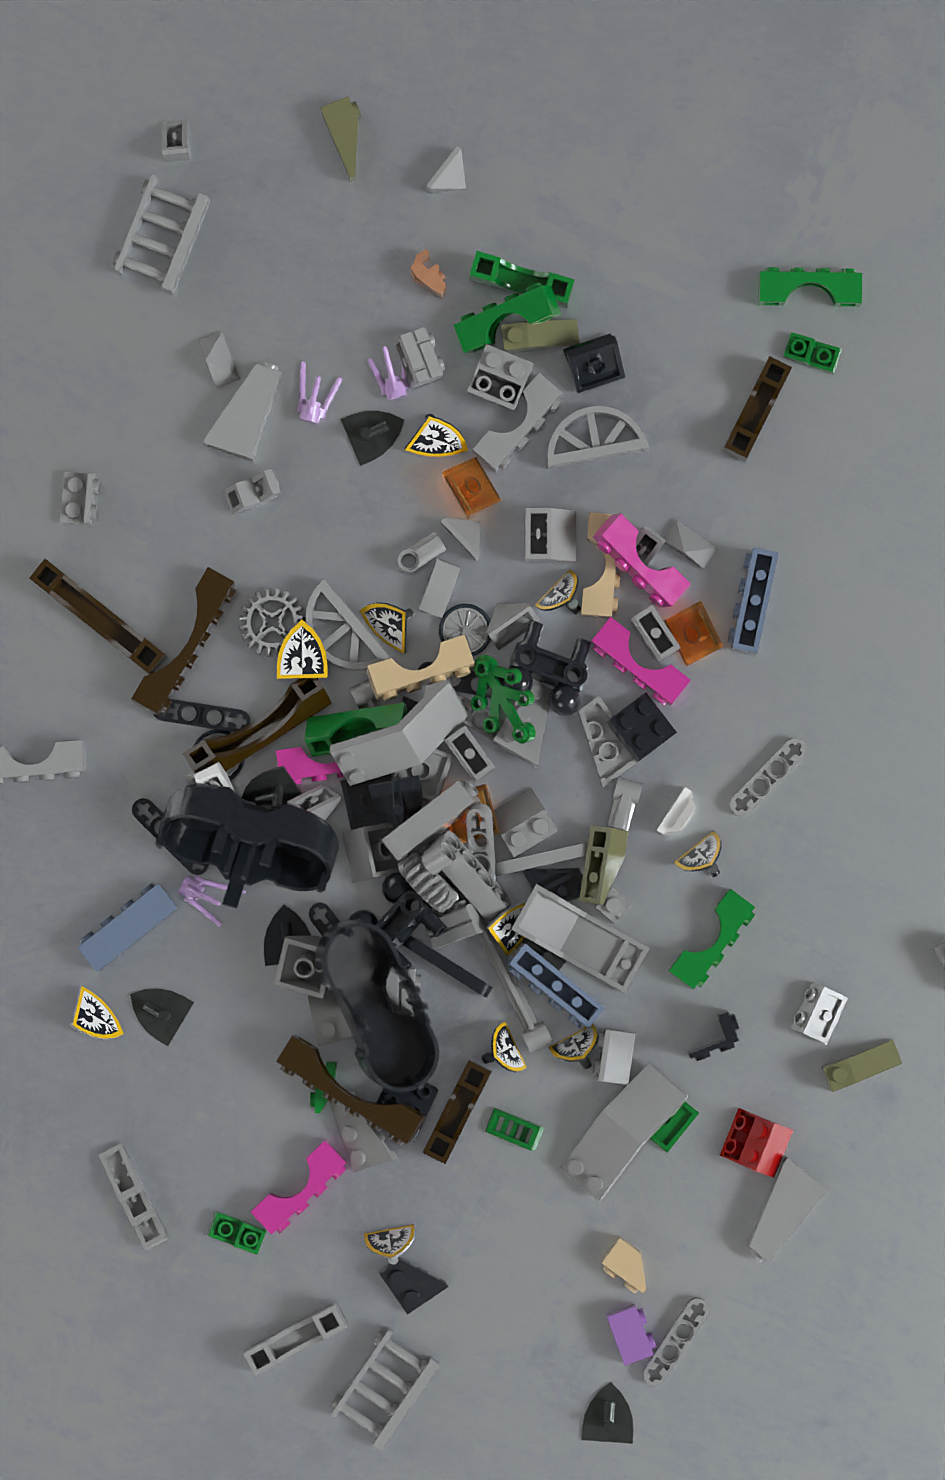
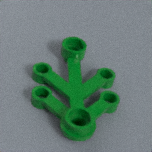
M489 655L477 657L474 662V672L479 679L477 695L471 699L472 709L475 711L485 710L488 707V700L486 698L488 684L492 690L489 718L483 721L484 730L492 733L500 729L499 717L502 707L514 728L512 731L514 740L521 744L533 741L536 735L534 726L530 722L521 721L509 699L516 700L520 706L525 707L533 704L534 694L529 690L521 691L503 686L497 679V677H501L509 685L517 684L522 679L520 670L498 666L497 661Z

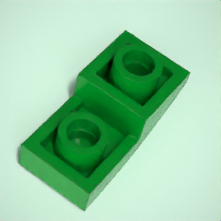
M791 332L783 356L806 366L834 374L842 349L818 342L814 338Z
M327 1061L326 1067L329 1073L336 1078L337 1061ZM317 1087L315 1092H310V1108H315V1113H321L328 1100L323 1096L325 1092Z
M216 1211L207 1236L258 1255L266 1230Z

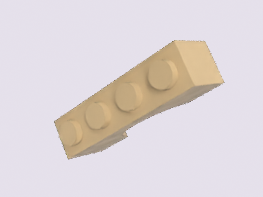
M589 513L587 541L597 546L598 542L593 538V535L613 514ZM602 552L605 560V571L600 580L594 585L583 589L581 616L610 618L612 613H617L618 598L613 596L614 587L619 588L620 572H616L615 560L609 554Z
M462 635L440 642L438 657L427 668L408 670L390 658L368 665L366 672L376 700L383 698V701H389L396 698L398 693L404 691L414 693L421 690L423 685L429 683L434 684L444 681L446 678L454 675L456 678L464 677L471 673L470 670H473L475 663L466 637Z

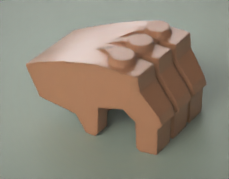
M425 249L415 256L414 263L410 266L411 277L414 282H417V284H420L423 288L442 299L447 290L446 284L443 281L446 277L439 270L438 264L429 269L423 265L430 260L429 251Z

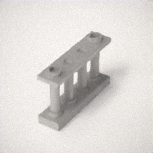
M151 175L150 180H145L142 186L141 194L143 198L121 251L117 250L112 264L115 265L116 273L120 275L124 267L160 280V283L163 284V291L173 295L209 206L210 199L208 196L199 193L197 199L193 198L190 200L157 187V177ZM152 196L188 209V213H191L188 222L179 223L147 210ZM143 219L179 233L178 236L181 239L178 246L174 245L171 247L138 234ZM136 243L169 256V259L172 260L169 270L164 269L163 271L130 258L129 254L133 244Z
M390 1327L386 1332L380 1331L373 1342L377 1346L343 1396L337 1394L329 1406L333 1409L330 1414L331 1417L335 1418L340 1411L373 1434L372 1437L375 1438L373 1446L382 1451L440 1365V1362L432 1356L429 1361L425 1359L423 1361L391 1340L390 1336L393 1330ZM383 1347L416 1369V1373L419 1376L414 1383L411 1381L406 1382L375 1360ZM368 1368L402 1391L401 1394L404 1395V1398L399 1404L396 1402L394 1404L360 1381ZM353 1390H356L387 1412L386 1415L390 1418L385 1425L381 1423L379 1425L346 1403Z

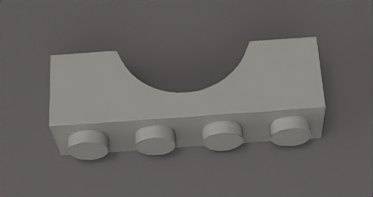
M538 373L522 392L527 405V414L522 424L515 430L506 433L489 430L472 449V452L495 472L499 468L504 470L513 459L510 457L515 449L520 451L529 441L527 435L532 430L537 432L546 420L543 417L550 410L553 413L563 402L560 399L562 391L541 373Z
M82 740L55 742L51 754L44 761L34 765L21 764L13 758L7 747H0V784H3V779L14 778V782H27L30 776H39V780L55 779L54 774H64L65 778L80 777V772H86L84 741Z
M335 1302L246 1349L243 1355L254 1376H257L295 1353L346 1329L348 1324Z

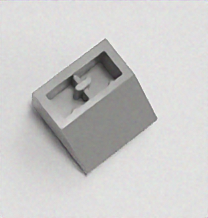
M486 344L467 392L515 411L533 370L534 363Z
M525 508V562H576V511L556 508Z
M604 1028V1034L599 1033L597 1049L601 1050L600 1059L595 1058L593 1074L597 1075L598 1081L628 1085L636 1033Z

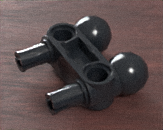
M531 620L529 621L523 641L517 642L515 650L510 657L509 669H519L522 679L517 684L509 685L502 678L501 685L521 691H531L533 679L555 687L549 694V705L552 711L561 716L572 715L580 706L581 698L579 693L588 675V667L585 661L591 642L577 638L571 658H566L537 646L544 625ZM520 654L528 655L530 664L522 663ZM568 671H572L577 675V682L569 680L567 676Z
M396 872L388 875L382 883L384 897L387 901L394 904L378 921L376 915L371 911L359 910L353 913L349 920L363 921L382 929L391 938L404 968L409 970L412 964L398 950V947L421 923L435 937L443 934L447 926L433 913V907L411 887L401 872ZM418 899L419 907L412 912L411 904Z

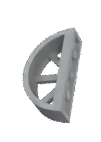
M591 406L570 414L555 429L548 447L547 465L548 469L647 451L649 446L642 429L630 416L615 408ZM595 416H607L618 420V423L602 446H600ZM587 417L592 448L567 432L566 429L574 422ZM625 425L637 438L613 444ZM560 437L579 449L554 455V450Z
M323 579L314 589L308 601L306 623L314 629L313 619L346 621L344 625L322 642L325 651L352 628L350 661L338 659L326 651L327 661L343 669L361 671L367 670L368 665L390 659V656L325 579ZM321 594L326 597L338 613L314 611ZM359 638L375 655L376 659L357 663Z

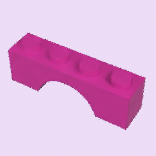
M622 513L611 515L593 535V538L598 542L597 547L605 554H609L615 560V565L620 570L627 572L632 577V582L650 595L649 599L653 604L658 607L673 606L691 583L674 566L657 571L643 564L636 551V538L639 531Z
M610 617L592 639L591 643L595 645L592 649L601 657L605 658L607 655L614 660L612 665L624 674L628 671L633 675L634 679L632 681L644 690L648 687L654 692L652 697L662 705L666 703L672 705L691 680L671 664L658 670H650L638 665L629 652L628 641L631 632Z
M302 747L276 751L278 767L284 766L296 785L302 784L301 779L312 778V782L327 780V775L337 774V778H345L336 762L323 764L313 761L306 755Z
M326 1139L306 1158L310 1169V1176L306 1187L301 1192L289 1197L269 1193L251 1211V1214L271 1234L275 1231L280 1234L290 1225L288 1219L294 1213L299 1216L309 1206L306 1201L312 1195L316 1198L319 1197L328 1188L325 1183L331 1177L336 1180L346 1170L343 1165L347 1161Z

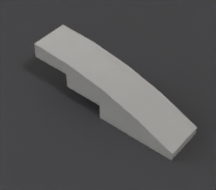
M120 1143L98 1154L116 1196L121 1202L130 1224L134 1227L143 1249L147 1251L169 1240L123 1145Z

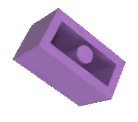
M633 1304L606 1314L625 1366L654 1355L652 1348H655L656 1344L652 1334H646L643 1327L647 1320L642 1308L637 1310L636 1305Z

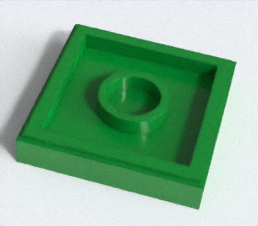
M684 1102L676 1114L670 1117L650 1139L668 1153L698 1116L699 1112L687 1102Z

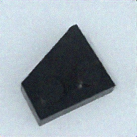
M579 868L526 869L523 871L532 890L537 884L567 902L580 897L583 875Z
M401 1257L398 1258L396 1264H388L378 1271L407 1315L448 1288L446 1281L428 1274L427 1271L420 1267L411 1265L410 1262Z

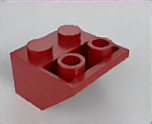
M738 1108L720 1156L775 1178L793 1130Z

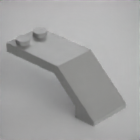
M449 679L424 686L425 696L397 725L330 745V753L350 786L422 764L467 717V712Z
M537 884L512 927L513 931L624 993L627 991L650 949Z
M649 1063L601 1112L560 1168L597 1201L602 1200L640 1148L670 1117L676 1114L688 1098V1095Z

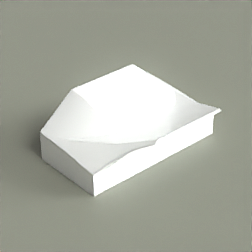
M219 762L195 774L183 776L188 785L212 784L230 787L234 791L227 773Z
M686 787L683 788L656 831L666 836L684 828L696 809L691 790Z

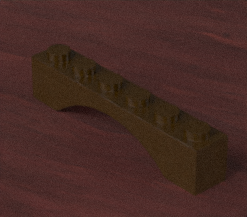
M44 559L29 577L30 580L148 674L154 673L167 657L166 654L47 559Z
M207 567L195 588L197 616L194 629L187 644L168 665L155 673L143 677L131 698L133 703L158 717L162 712L167 713L173 702L170 699L174 690L179 692L186 678L182 676L187 668L192 669L199 657L195 655L200 646L203 648L206 646L211 637V634L208 633L213 624L218 625L224 614L221 609L225 602L230 604L237 592L234 589L235 582Z
M318 678L298 679L290 684L284 695L268 712L250 725L226 736L205 739L182 754L194 774L217 762L221 764L226 772L306 721L308 717H312L328 707L332 702Z
M297 1034L291 1036L276 1061L281 1065L280 1069L290 1076L296 1074L303 1078L302 1083L312 1090H315L316 1087L325 1092L323 1096L327 1100L335 1104L338 1101L347 1106L345 1110L357 1118L359 1115L363 1116L368 1120L367 1124L377 1131L381 1129L390 1133L389 1138L399 1145H402L403 1142L406 1144L411 1143L426 1118L424 1114L406 1103H375L350 1093L329 1073L321 1058L319 1049Z

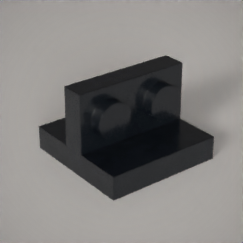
M611 333L563 349L577 394L626 378L618 342L615 335L612 336Z

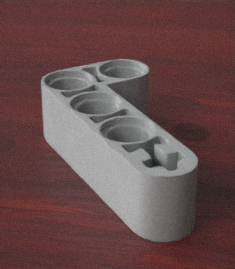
M446 831L427 845L422 855V862L425 868L433 875L443 870L485 919L492 920L511 906V901L506 892L453 832Z

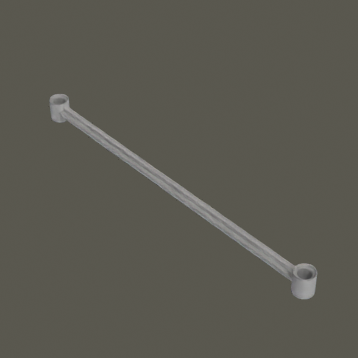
M369 679L349 688L359 709L362 707L380 706L375 698ZM422 800L421 809L429 804L428 800ZM451 881L452 885L455 887V890L458 893L460 901L462 902L466 900L467 905L470 904V901ZM483 917L485 924L488 927L489 923L487 919ZM487 929L477 934L524 1028V1031L520 1033L530 1053L552 1043L553 1040L544 1022L538 1023L516 977L508 971L510 966L506 964L507 959L490 931Z

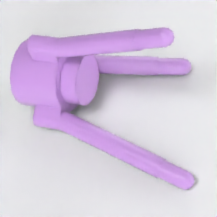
M383 346L382 350L389 378L385 379L386 384L371 358L368 359L371 370L380 385L382 395L386 394L387 400L406 396V389H409V384L404 368L402 366L401 380L400 376L394 375L388 348Z
M302 361L300 363L299 406L297 412L300 413L299 419L318 424L320 418H325L326 410L339 388L342 378H337L322 408H320L321 403L316 402L321 378L317 376L311 399H306L305 403L306 371L305 362Z
M197 875L194 878L187 876L178 894L184 896V901L194 906L220 927L222 923L197 901L201 897L210 903L220 906V901L204 893L205 887L202 884L227 890L228 885L206 880Z

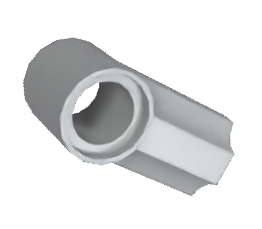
M434 531L410 548L403 550L397 558V567L404 574L415 573L420 567L447 549ZM404 556H412L416 564L412 568L404 567L401 563V559Z
M618 777L607 826L628 831L635 805L637 806L643 783Z

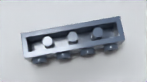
M754 547L751 554L746 553L743 568L748 570L746 579L741 578L738 593L742 594L741 603L735 604L733 618L737 619L735 629L730 628L727 643L732 644L731 650L753 655L758 653L778 552Z
M151 883L140 892L142 894L141 898L136 902L131 899L120 908L122 913L116 918L112 915L100 923L102 929L94 934L91 931L80 939L82 944L78 949L96 972L101 971L179 909L161 884L154 886Z
M521 943L506 961V964L510 966L508 971L519 980L524 977L530 982L528 987L540 996L544 993L550 998L548 1004L558 1012L562 1009L570 1015L567 1019L578 1028L582 1025L590 1028L605 1009L525 943Z

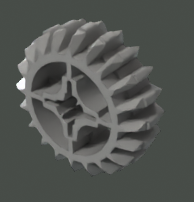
M266 588V597L262 598L261 594L257 591L255 593L258 598L256 602L250 597L247 599L248 603L252 605L250 609L242 606L241 609L247 613V616L240 615L238 619L245 621L246 625H240L238 628L240 631H248V633L242 636V639H252L248 643L250 649L257 644L256 653L260 654L263 648H266L267 657H270L271 650L275 649V654L278 657L283 641L266 643L261 640L273 632L278 633L284 639L289 632L283 627L282 623L290 610L294 618L293 627L301 620H306V614L298 615V612L302 611L304 607L303 605L294 607L298 599L293 597L288 601L287 599L290 595L288 591H285L283 596L279 597L280 589L276 588L274 596H271L269 588ZM269 602L284 604L281 609L273 613L266 611L262 607V605ZM255 612L263 619V625L256 635L252 629V619ZM263 614L272 619L278 617L280 621H277L282 632L273 626L267 628L266 624L269 623Z
M415 851L398 863V869L402 876L435 910L445 912L459 899L455 887L441 871L433 875L425 868L422 862V853Z

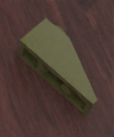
M347 96L321 107L320 110L349 179L353 182L356 180L359 133L357 117L361 116L356 101L351 103Z
M577 319L550 320L541 324L519 322L501 325L503 349L510 354L568 347L580 343Z
M594 825L590 826L579 898L580 902L603 905L624 860L629 831Z
M890 1040L824 1065L821 1068L830 1091L834 1092L902 1064L894 1041Z

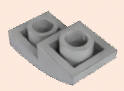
M439 558L436 559L428 578L427 587L420 601L419 610L443 618L461 566Z

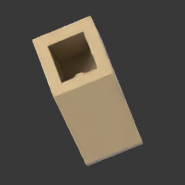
M619 1236L601 1260V1263L605 1265L603 1270L613 1278H616L618 1275L624 1279L625 1283L623 1285L636 1294L639 1290L644 1294L646 1284L641 1253Z

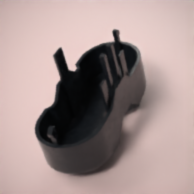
M212 784L187 785L176 790L170 796L158 829L159 838L157 837L155 842L158 849H162V846H164L170 853L185 861L202 866L206 864L216 866L222 876L229 880L222 905L236 909L244 885L251 886L263 880L273 881L279 887L295 891L317 890L319 893L325 891L339 851V841L335 831L318 815L292 804L271 810L246 803L230 787Z
M347 920L337 923L321 937L315 952V966L322 985L331 988L356 1042L357 1047L354 1055L362 1071L373 1082L392 1091L407 1092L424 1088L423 1085L432 1077L437 1068L439 1045L430 1025L431 1021L427 1013H425L428 1005L422 1002L419 996L420 988L414 985L407 968L403 966L391 938L382 929L359 920ZM391 967H393L395 974L401 980L398 983L400 988L405 989L409 997L406 1001L407 1004L412 1006L414 1016L395 1010L385 989Z

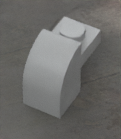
M271 468L262 471L251 479L235 483L223 492L232 514H236L277 498V494L281 490L279 488V481Z

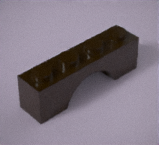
M769 356L722 450L723 452L744 462L746 461L792 369L791 366Z
M470 1059L468 1060L422 1153L446 1164L492 1072L491 1070Z

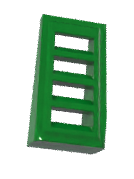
M494 1108L485 1132L530 1151H536L544 1127ZM500 1117H504L505 1119L500 1131L496 1130ZM510 1121H513L514 1124L508 1135L506 1134ZM521 1124L524 1127L520 1135V1138L518 1139L516 1138V1135ZM533 1129V1133L528 1143L526 1142V1138L528 1136L529 1130Z

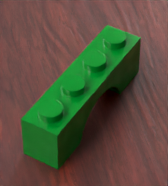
M476 251L469 274V280L518 293L519 295L526 293L527 287L537 283H541V286H551L558 306L564 308L568 306L575 279L552 272L526 269L509 263L500 257Z
M767 267L764 268V271H760L758 275V306H784L786 299L793 291L805 286H812L823 290L830 297L834 307H860L862 304V273H856V269L844 268L841 269V272H831L829 268H817L815 272H805V268H790V272H781L780 268Z
M541 283L531 285L526 288L527 292L524 294H511L504 298L505 302L499 305L491 303L482 307L483 312L475 315L472 312L460 317L461 321L453 326L463 352L475 353L484 349L486 344L490 346L495 344V336L499 324L511 314L522 316L529 324H541L561 315L551 286H541Z
M403 702L308 717L304 741L312 757L331 754L330 745L397 725L409 711Z
M728 889L714 908L720 923L719 935L714 944L700 952L683 950L668 971L690 988L695 989L696 986L701 988L709 978V975L706 974L712 965L716 968L725 955L721 953L727 945L732 947L739 938L740 934L737 931L742 924L747 927L754 918L755 914L752 911L755 907L732 889Z

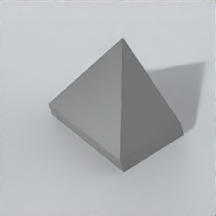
M459 146L453 150L426 185V190L429 193L466 189L462 150Z
M222 332L198 340L216 388L240 380Z
M443 518L441 520L442 526L476 561L479 558L480 521Z
M677 519L663 537L667 545L702 569L705 568L718 549Z
M529 603L497 604L486 632L496 648L500 650L525 633L529 621L540 622Z

